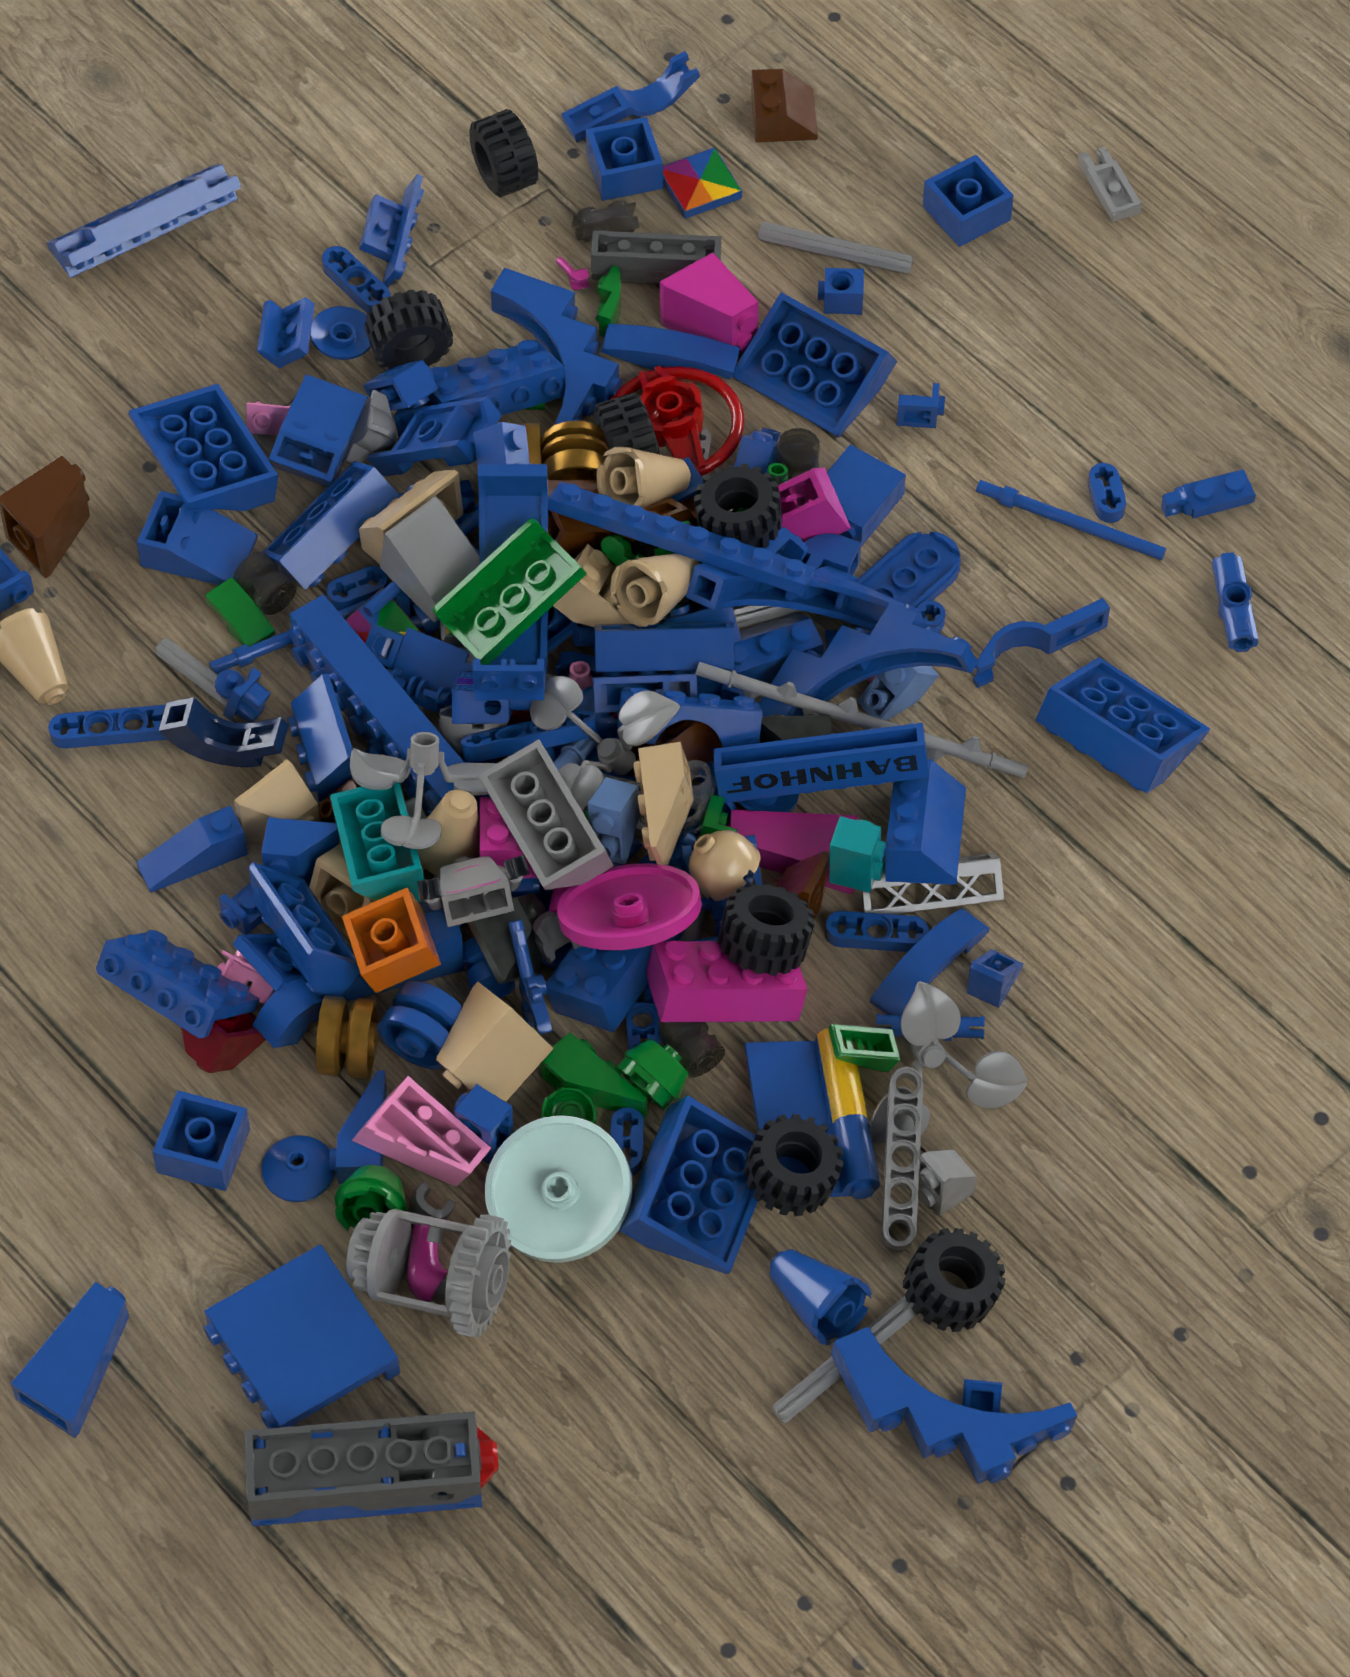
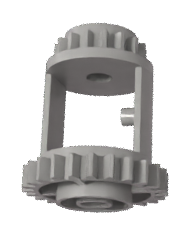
M391 1209L386 1214L372 1212L370 1219L363 1218L359 1221L351 1236L346 1260L347 1275L350 1280L354 1281V1287H358V1291L368 1293L373 1301L450 1317V1323L454 1324L453 1330L457 1331V1334L481 1337V1333H486L487 1325H492V1315H497V1307L502 1301L506 1289L511 1253H508L511 1245V1240H508L510 1229H507L508 1223L504 1221V1218L481 1214L480 1218H475L474 1226L397 1209ZM411 1224L429 1227L426 1241L441 1244L444 1231L462 1234L455 1246L448 1269L445 1290L446 1306L395 1295L408 1263Z

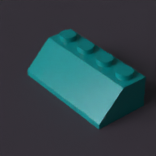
M395 782L391 788L385 790L358 787L331 794L332 807L353 891L377 901L408 887L417 901L421 902L417 881L425 880L417 849L393 845L384 840L381 835V826L386 819L400 815L408 816L400 783Z

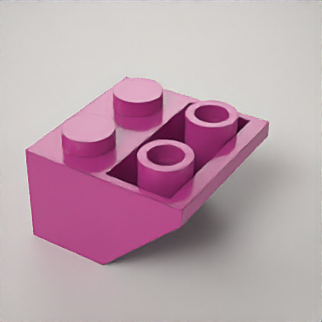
M825 467L813 468L778 485L782 511V527L784 526L791 533L799 536L803 543L816 535H839L851 529Z

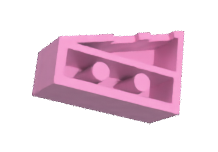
M409 1076L392 1091L352 1139V1141L455 1187L471 1174L491 1149L489 1145Z

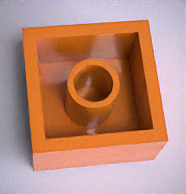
M408 887L342 916L361 976L375 993L441 965L422 906Z

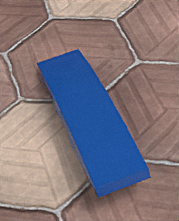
M608 324L601 353L654 370V367L659 365L661 368L665 366L692 367L730 380L735 370L740 348L710 338L675 330L641 325Z

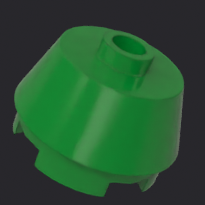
M649 1039L623 1053L625 1058L617 1066L620 1069L619 1072L631 1084H637L649 1098H652L651 1102L664 1111L672 1101H678L689 1073L679 1063L682 1057L668 1044L661 1047L654 1040Z
M366 1165L358 1168L339 1186L335 1193V1215L339 1223L347 1231H349L350 1226L355 1229L363 1218L370 1219L372 1212L386 1214L391 1209L407 1212L401 1179L393 1171L383 1166Z

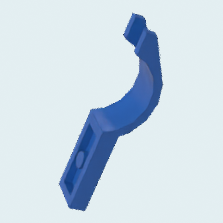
M684 51L670 58L667 69L654 83L642 89L632 91L621 89L617 85L562 113L563 122L577 143L586 138V129L614 124L632 114L635 116L653 115L675 103L700 77L697 68L689 70L686 65L689 58Z
M1101 598L1046 625L1038 622L1020 621L1004 626L993 635L977 659L978 663L975 667L977 672L973 678V683L979 688L992 682L994 678L992 668L995 666V660L1003 652L1013 647L1029 646L1040 649L1049 655L1106 628L1110 612L1109 605Z

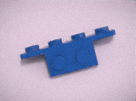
M416 174L405 189L402 205L375 194L370 202L359 250L387 262L382 282L387 288L395 278L400 280L406 268L407 262L403 261V258L409 251L413 239L409 236V233L414 228L418 219V213L415 212V208L421 202L424 194V189L421 188L423 176Z

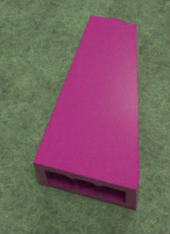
M731 810V823H726L725 826L737 829V833L745 838L749 835H755L757 849L761 857L759 867L783 874L786 867L823 851L830 852V843L839 817L857 820V816ZM829 863L825 887L854 894L853 888L829 883Z

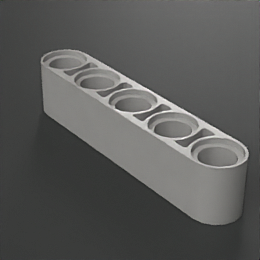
M901 1067L896 1070L891 1076L888 1088L881 1235L884 1244L894 1251H903L910 1247L917 1231L923 1079L920 1073L911 1067ZM901 1078H909L914 1082L916 1090L911 1094H902L897 1090L895 1083ZM900 1114L909 1115L914 1121V1127L908 1131L899 1130L894 1124V1118ZM900 1150L907 1151L911 1155L913 1162L908 1167H898L893 1162L892 1155ZM896 1187H904L909 1191L911 1199L906 1204H897L892 1200L890 1192ZM897 1223L903 1224L909 1231V1237L904 1241L894 1240L889 1235L888 1229L890 1226Z

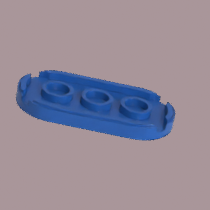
M930 531V534L912 533L895 545L861 575L856 582L903 604L917 608L924 601H933L956 580L961 568L960 552L952 539L939 532Z

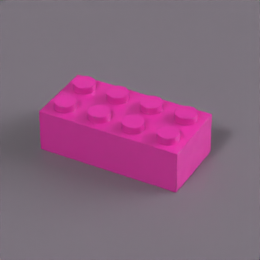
M662 941L653 944L645 974L661 1022L799 1021L808 990L800 967L796 970L791 969L790 973L787 974L779 972L777 975H768V973H762L761 975L754 973L752 970L740 968L738 963H732L728 959L729 955L722 953L721 945L718 944V941Z

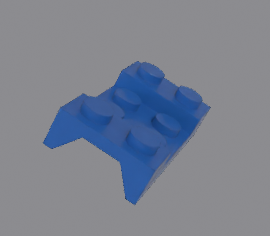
M487 396L397 411L394 419L398 440L391 451L369 454L367 460L383 477L402 475L412 467L413 463L428 459L442 458L449 467L469 465L476 460L473 432L497 424L502 414Z

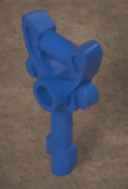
M522 919L509 921V929L520 974L519 990L523 1019L532 1028L534 1027L538 1034L551 1032V1021L543 996L547 995L546 983L542 974L535 975L533 973Z

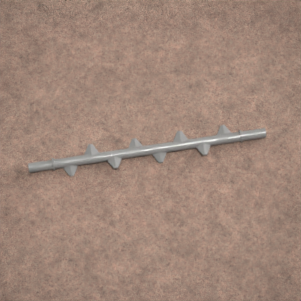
M699 662L696 668L695 675L726 684L728 688L732 686L742 689L745 697L755 699L761 695L802 708L804 716L807 714L830 715V718L853 724L866 730L901 726L859 712L856 698L849 697L841 704L835 705L797 693L792 682H787L778 687L737 674L735 670L731 672ZM911 721L905 725L917 724V722ZM924 733L928 759H932L934 762L948 754L986 766L988 770L995 769L1021 778L1026 776L1028 765L997 756L995 752L990 754L982 751L980 739L977 736H972L964 743L959 744Z

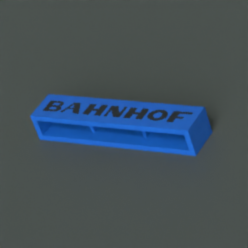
M923 723L714 749V772L718 794L720 797L725 798L724 803L767 797L775 798L800 793L807 794L832 789H846L848 787L879 785L904 780L912 781L929 777Z

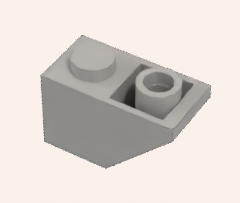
M955 1150L927 1151L920 1158L918 1196L926 1207L930 1208L932 1206L937 1214L941 1216L975 1193L977 1176Z

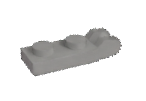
M1106 147L1098 148L1096 151V157L1100 164L1095 166L1088 153L1079 154L1078 160L1082 172L1112 222L1141 214L1142 205L1117 161L1112 159Z

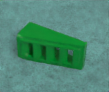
M831 1024L828 1027L835 1057L838 1060L880 1072H889L900 1061L892 1029Z

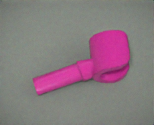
M562 257L556 259V263L566 272L572 290L590 287L587 280L589 274L586 268L575 271Z

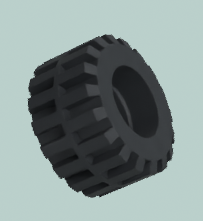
M506 109L470 124L469 139L473 158L485 184L496 196L503 197L537 183L538 161L535 149L524 124L510 109Z
M407 290L404 293L400 291L394 293L391 297H385L381 300L380 304H375L371 308L372 312L366 316L364 328L378 365L381 368H385V370L393 366L424 360L425 364L430 367L431 364L438 363L441 357L449 352V347L453 344V333L440 299H437L433 293L428 294L424 290L418 292Z
M633 392L595 405V424L602 428L609 450L614 447H628L660 454L650 417L644 403L636 393Z
M734 464L727 465V469L724 470L719 467L713 470L714 475H706L703 478V484H698L696 489L697 495L694 496L698 527L705 528L709 532L724 537L735 538L742 543L765 549L768 547L769 540H775L778 536V530H781L782 527L780 493L777 483L772 480V476L768 472L762 474V469L759 467L749 468V464H741L740 467H734ZM734 508H749L742 512H729V510Z
M749 884L748 888L743 886L738 888L736 893L732 892L728 898L718 933V944L721 945L722 953L729 955L728 959L732 963H738L740 968L752 970L756 974L768 973V975H777L779 972L787 974L790 973L791 969L796 970L805 959L815 923L813 919L814 913L808 908V903L805 900L799 899V895L794 892H788L785 890L786 888L780 886L778 888L773 887L771 884H763L761 886Z
M792 1114L790 1119H787L785 1115L777 1116L775 1122L769 1120L765 1123L763 1129H760L756 1134L745 1161L744 1176L748 1177L746 1182L748 1189H755L753 1197L758 1202L761 1200L765 1201V1208L770 1211L774 1207L780 1210L779 1214L787 1216L788 1212L791 1211L794 1213V1216H803L805 1209L809 1214L813 1213L819 1205L823 1206L829 1196H831L843 1168L844 1161L841 1160L843 1151L842 1147H836L838 1139L835 1134L828 1135L827 1131L829 1128L823 1123L820 1126L816 1125L814 1118L808 1116L807 1120H803L800 1114ZM792 1157L798 1159L808 1168L810 1173L798 1174L791 1172L783 1167L777 1158Z
M948 1228L941 1229L938 1235L934 1232L922 1242L904 1272L906 1276L903 1280V1288L907 1289L905 1298L907 1302L914 1303L912 1307L913 1312L916 1315L921 1313L925 1317L923 1321L928 1325L934 1322L937 1324V1329L945 1331L947 1327H951L952 1332H960L963 1327L967 1330L972 1329L977 1322L980 1324L985 1319L1001 1295V1290L1005 1286V1278L1002 1277L1005 1273L1004 1264H998L1001 1258L998 1252H992L989 1249L991 1244L986 1239L983 1242L978 1240V1234L970 1232L967 1235L960 1228H955L953 1233ZM940 1271L956 1274L964 1281L968 1289H960L951 1285L944 1279Z

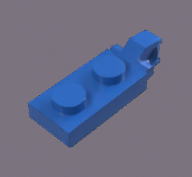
M1244 469L1179 486L1175 488V491L1162 496L1161 508L1165 517L1184 512L1185 515H1191L1193 519L1253 503L1256 494Z

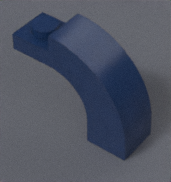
M195 697L166 703L159 732L181 750L202 760L233 767L261 766L264 756L280 754L282 752L289 724L282 717L252 723L228 721L212 714Z

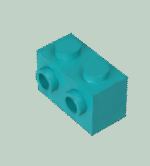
M839 817L830 843L829 883L868 893L871 892L874 880H881L885 867V861L882 859L886 842L881 841V826L874 825L867 820L857 821Z

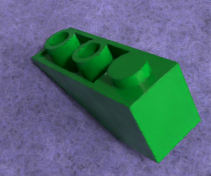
M571 1032L553 1046L554 1049L539 1064L540 1077L555 1090L561 1087L579 1088L592 1098L596 1107L615 1112L621 1108L630 1107L638 1110L643 1119L647 1117L646 1093L637 1084H630L621 1076L619 1069L612 1062L602 1060L587 1040H579Z

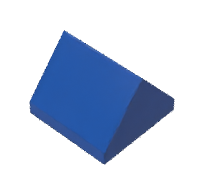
M964 1379L962 1406L985 1412L1000 1413L1002 1382Z

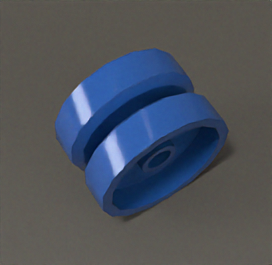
M407 981L401 986L394 997L393 1007H390L378 1023V1035L386 1046L406 1061L422 1068L431 1070L442 1069L443 1066L436 1058L463 1006L454 997L440 988L425 982Z

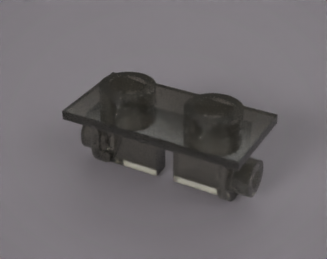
M616 201L604 209L596 210L595 207H587L579 210L573 216L571 223L572 227L579 226V228H575L577 241L583 240L584 243L592 241L593 231H605V226H609L610 231L634 232V229L639 228L637 215L631 216L634 214L636 202L627 204L626 201Z

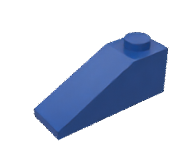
M697 675L592 678L594 713L619 712L621 692H630L632 688H643L660 695H665L666 691H679L685 693V697L698 698Z
M228 806L196 819L139 860L137 867L149 892L152 893L248 855L245 834L232 807Z
M378 1070L337 1134V1148H330V1170H336L338 1184H342L362 1166H383V1154L352 1141V1139L387 1099L385 1070Z

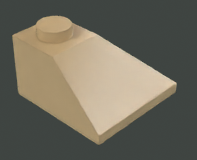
M288 759L234 800L237 819L244 831L246 842L264 841L268 817L320 822L317 801Z

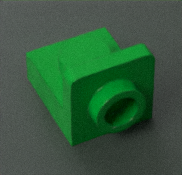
M711 795L700 837L722 830L738 832L737 829L725 826L728 813L722 812L725 801L724 797Z

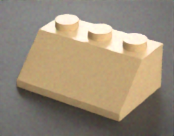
M455 470L434 471L425 479L417 481L412 489L400 498L392 500L387 508L375 517L367 519L362 527L359 528L362 550L380 564L384 534L435 496L441 501L454 521L463 515L459 473Z

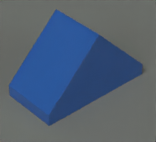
M991 949L972 961L967 994L999 1008L1024 963Z

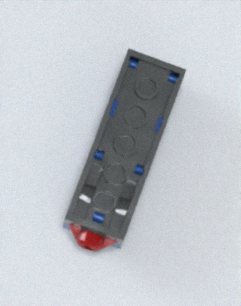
M475 1411L244 1431L247 1503L252 1526L482 1507L481 1489L499 1470L497 1442L476 1426Z

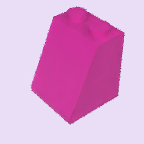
M711 253L660 281V323L669 330L702 336L739 347V353L746 351L758 331V301L714 253Z

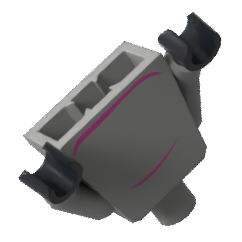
M521 855L503 861L505 867L497 865L490 856L474 859L467 856L459 857L453 864L440 868V880L439 878L417 881L420 901L425 900L427 906L432 910L444 908L448 927L514 911L511 892L519 887L524 875L530 874L525 857Z

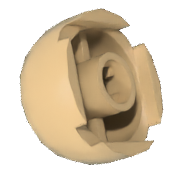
M722 830L705 834L695 842L688 867L690 875L698 883L699 890L708 900L710 896L714 901H720L728 898L732 892L736 893L738 888L747 883L743 877L749 870L753 873L756 872L761 857L759 850L744 836L731 830Z

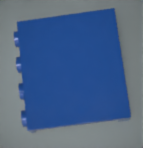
M321 1244L204 1310L207 1325L203 1329L207 1338L213 1346L219 1344L225 1352L222 1358L232 1375L239 1373L244 1381L241 1384L242 1390L251 1404L258 1402L263 1412L260 1413V1416L267 1429L291 1427L380 1374H383L387 1381L400 1374L398 1356Z

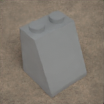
M436 496L384 534L380 568L435 623L439 619L433 613L434 606L480 565L479 555Z

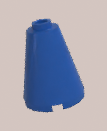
M793 1249L779 1252L770 1264V1278L818 1342L826 1346L832 1345L829 1340L835 1337L839 1339L851 1334L865 1317L868 1308L863 1304L866 1295L871 1298L872 1292L869 1285L863 1280Z

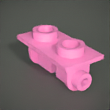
M259 401L256 403L247 402L248 430L254 434L278 436L290 407L261 404Z
M224 950L221 952L229 957L226 964L222 962L217 967L222 971L221 975L231 981H237L244 985H247L248 981L253 982L249 992L260 998L259 1002L265 1004L276 991L238 950L234 956Z

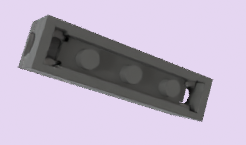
M593 231L591 280L600 281L603 275L607 276L612 265L619 267L621 282L660 283L661 280L711 253H714L721 261V236Z

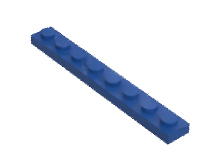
M560 481L548 498V510L801 596L804 595L814 578L816 567L804 564L800 560L789 559L774 554L768 549L757 548L742 543L735 538L724 537L709 532L705 528L694 527L676 521L670 516H662L644 510L640 506L629 505L614 500L607 495L581 489L575 484H567Z

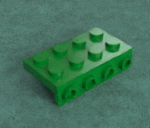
M529 519L433 608V613L476 659H480L482 665H489L586 576L587 573L535 519Z

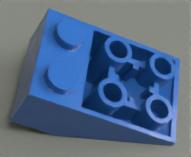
M306 374L279 430L269 457L271 465L276 469L328 487L340 474L368 396Z
M159 491L137 540V548L142 567L216 585L222 584L231 577L239 583L257 541L258 534L212 509L187 508L180 495Z

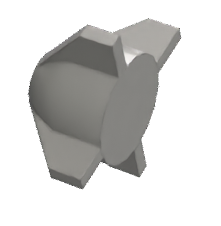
M373 390L368 403L365 404L345 461L362 463L367 460L369 454L379 453L388 448L395 440L396 428L386 395Z

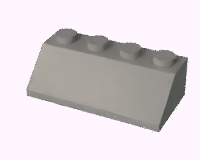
M540 739L478 774L545 890L582 885L614 867Z

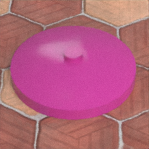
M628 864L612 867L585 884L570 886L558 901L557 916L562 933L579 945L600 950H627L653 945L679 934L698 917L702 903L698 883L685 871L660 864Z

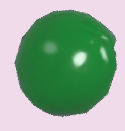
M561 1087L544 1099L541 1118L573 1116L596 1124L597 1109L592 1098L581 1089Z

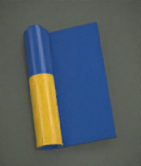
M828 1028L820 1031L815 1041L744 1043L743 1047L758 1131L763 1129L766 1122L769 1120L775 1122L777 1116L785 1115L787 1119H790L792 1114H800L803 1120H807L808 1116L814 1118V1123L818 1126L823 1123L829 1128L827 1131L828 1135L835 1134L837 1137L836 1147H842L843 1156L841 1160L844 1161L840 1176L829 1197L853 1196L856 1199L871 1197L874 1191L880 1187V1180L858 1065L836 1059ZM792 1157L777 1158L781 1165L791 1172L798 1174L810 1173L808 1168L798 1159Z

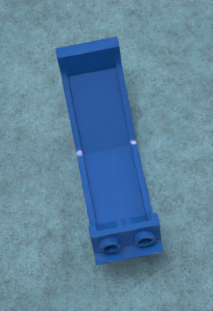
M478 464L479 564H481L529 519H535L548 533L547 464ZM548 610L489 665H482L480 659H473L474 700H544L547 677Z

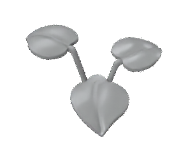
M555 676L546 680L544 700H532L530 715L534 724L543 730L557 729L568 717L599 744L597 752L598 758L602 763L584 760L580 766L568 763L559 770L580 809L584 812L588 809V802L604 781L600 769L607 773L613 771L617 775L629 773L634 767V762H636V756L631 751L632 746L642 745L657 735L679 710L680 705L677 702L654 691H641L634 694L625 702L619 713V720L623 724L618 729L620 740L616 738L603 740L572 712L583 700L580 686L571 678Z
M420 732L411 737L410 748L407 749L405 761L387 755L369 754L353 748L350 757V771L353 779L360 786L375 790H385L391 788L395 782H404L410 774V766L413 768V771L418 774L414 817L400 815L386 819L381 826V835L384 840L396 846L424 849L436 844L441 837L442 831L438 821L420 819L424 776L434 773L439 764L445 781L449 783L454 782L455 790H464L471 795H487L489 793L478 774L497 763H457L447 767L444 761L445 753L439 752V737L433 733Z
M918 981L914 993L903 1011L900 1022L901 1032L905 1039L909 1041V1048L916 1057V1060L912 1063L915 1070L922 1076L923 1067L936 1068L943 1061H946L965 1077L972 1079L967 1087L966 1094L977 1106L997 1108L1015 1100L1023 1092L1028 1081L1017 1059L1009 1053L993 1051L982 1056L977 1061L975 1073L963 1067L945 1052V1048L938 1040L950 1038L958 1031L961 1021L958 1007L939 988ZM906 1087L897 1088L902 1094L912 1093ZM888 1093L879 1102L870 1122L873 1142L886 1143ZM922 1103L921 1135L926 1130L930 1120L929 1109L924 1103ZM900 1114L894 1118V1124L899 1130L908 1131L914 1127V1121L909 1115Z

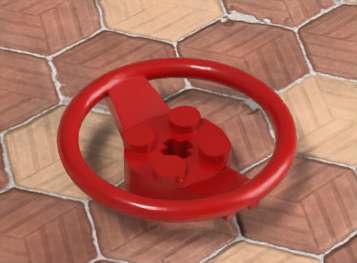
M659 365L654 367V370L639 372L638 376L625 383L618 389L615 396L611 397V399L633 392L635 393L642 388L643 394L640 396V399L644 403L650 417L658 447L666 446L673 458L683 460L689 457L700 476L706 475L721 466L733 454L743 434L744 411L737 394L725 381L701 369L684 366L661 368ZM676 379L691 380L712 388L722 396L731 413L729 435L720 449L706 460L703 457L699 434L703 431L702 423L704 420L700 390L691 381L688 384L683 381H676Z

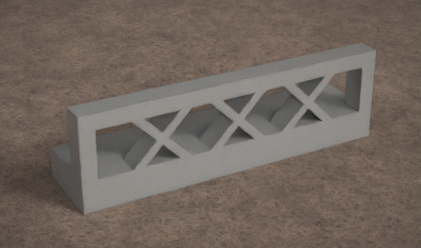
M995 853L959 857L957 881L963 887L955 897L945 898L936 890L941 884H933L930 887L927 883H920L928 889V892L920 902L913 903L902 896L907 887L913 883L886 882V867H884L881 880H874L872 889L885 887L893 894V897L885 906L871 908L870 893L861 891L863 912L898 914L1004 900L1000 858ZM993 873L995 892L980 894L971 887L979 875ZM971 876V877L967 880V882H964L961 878H959V877ZM901 885L897 892L890 887ZM967 890L971 891L974 894L963 896ZM933 894L939 898L936 900H929ZM898 899L905 903L894 905Z

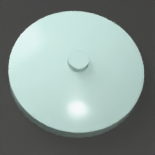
M573 1116L544 1117L532 1121L512 1133L493 1156L485 1181L487 1211L491 1216L504 1218V1221L508 1223L507 1229H510L508 1240H511L510 1246L523 1255L543 1262L561 1263L574 1261L596 1252L618 1232L631 1204L632 1175L621 1148L599 1126Z

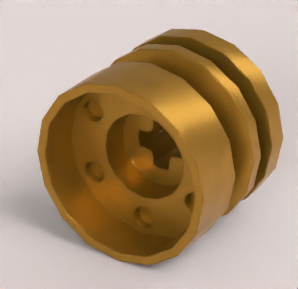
M566 421L556 424L544 432L540 438L541 464H547L548 480H597L598 465L604 464L607 456L603 455L609 450L601 427L585 421Z

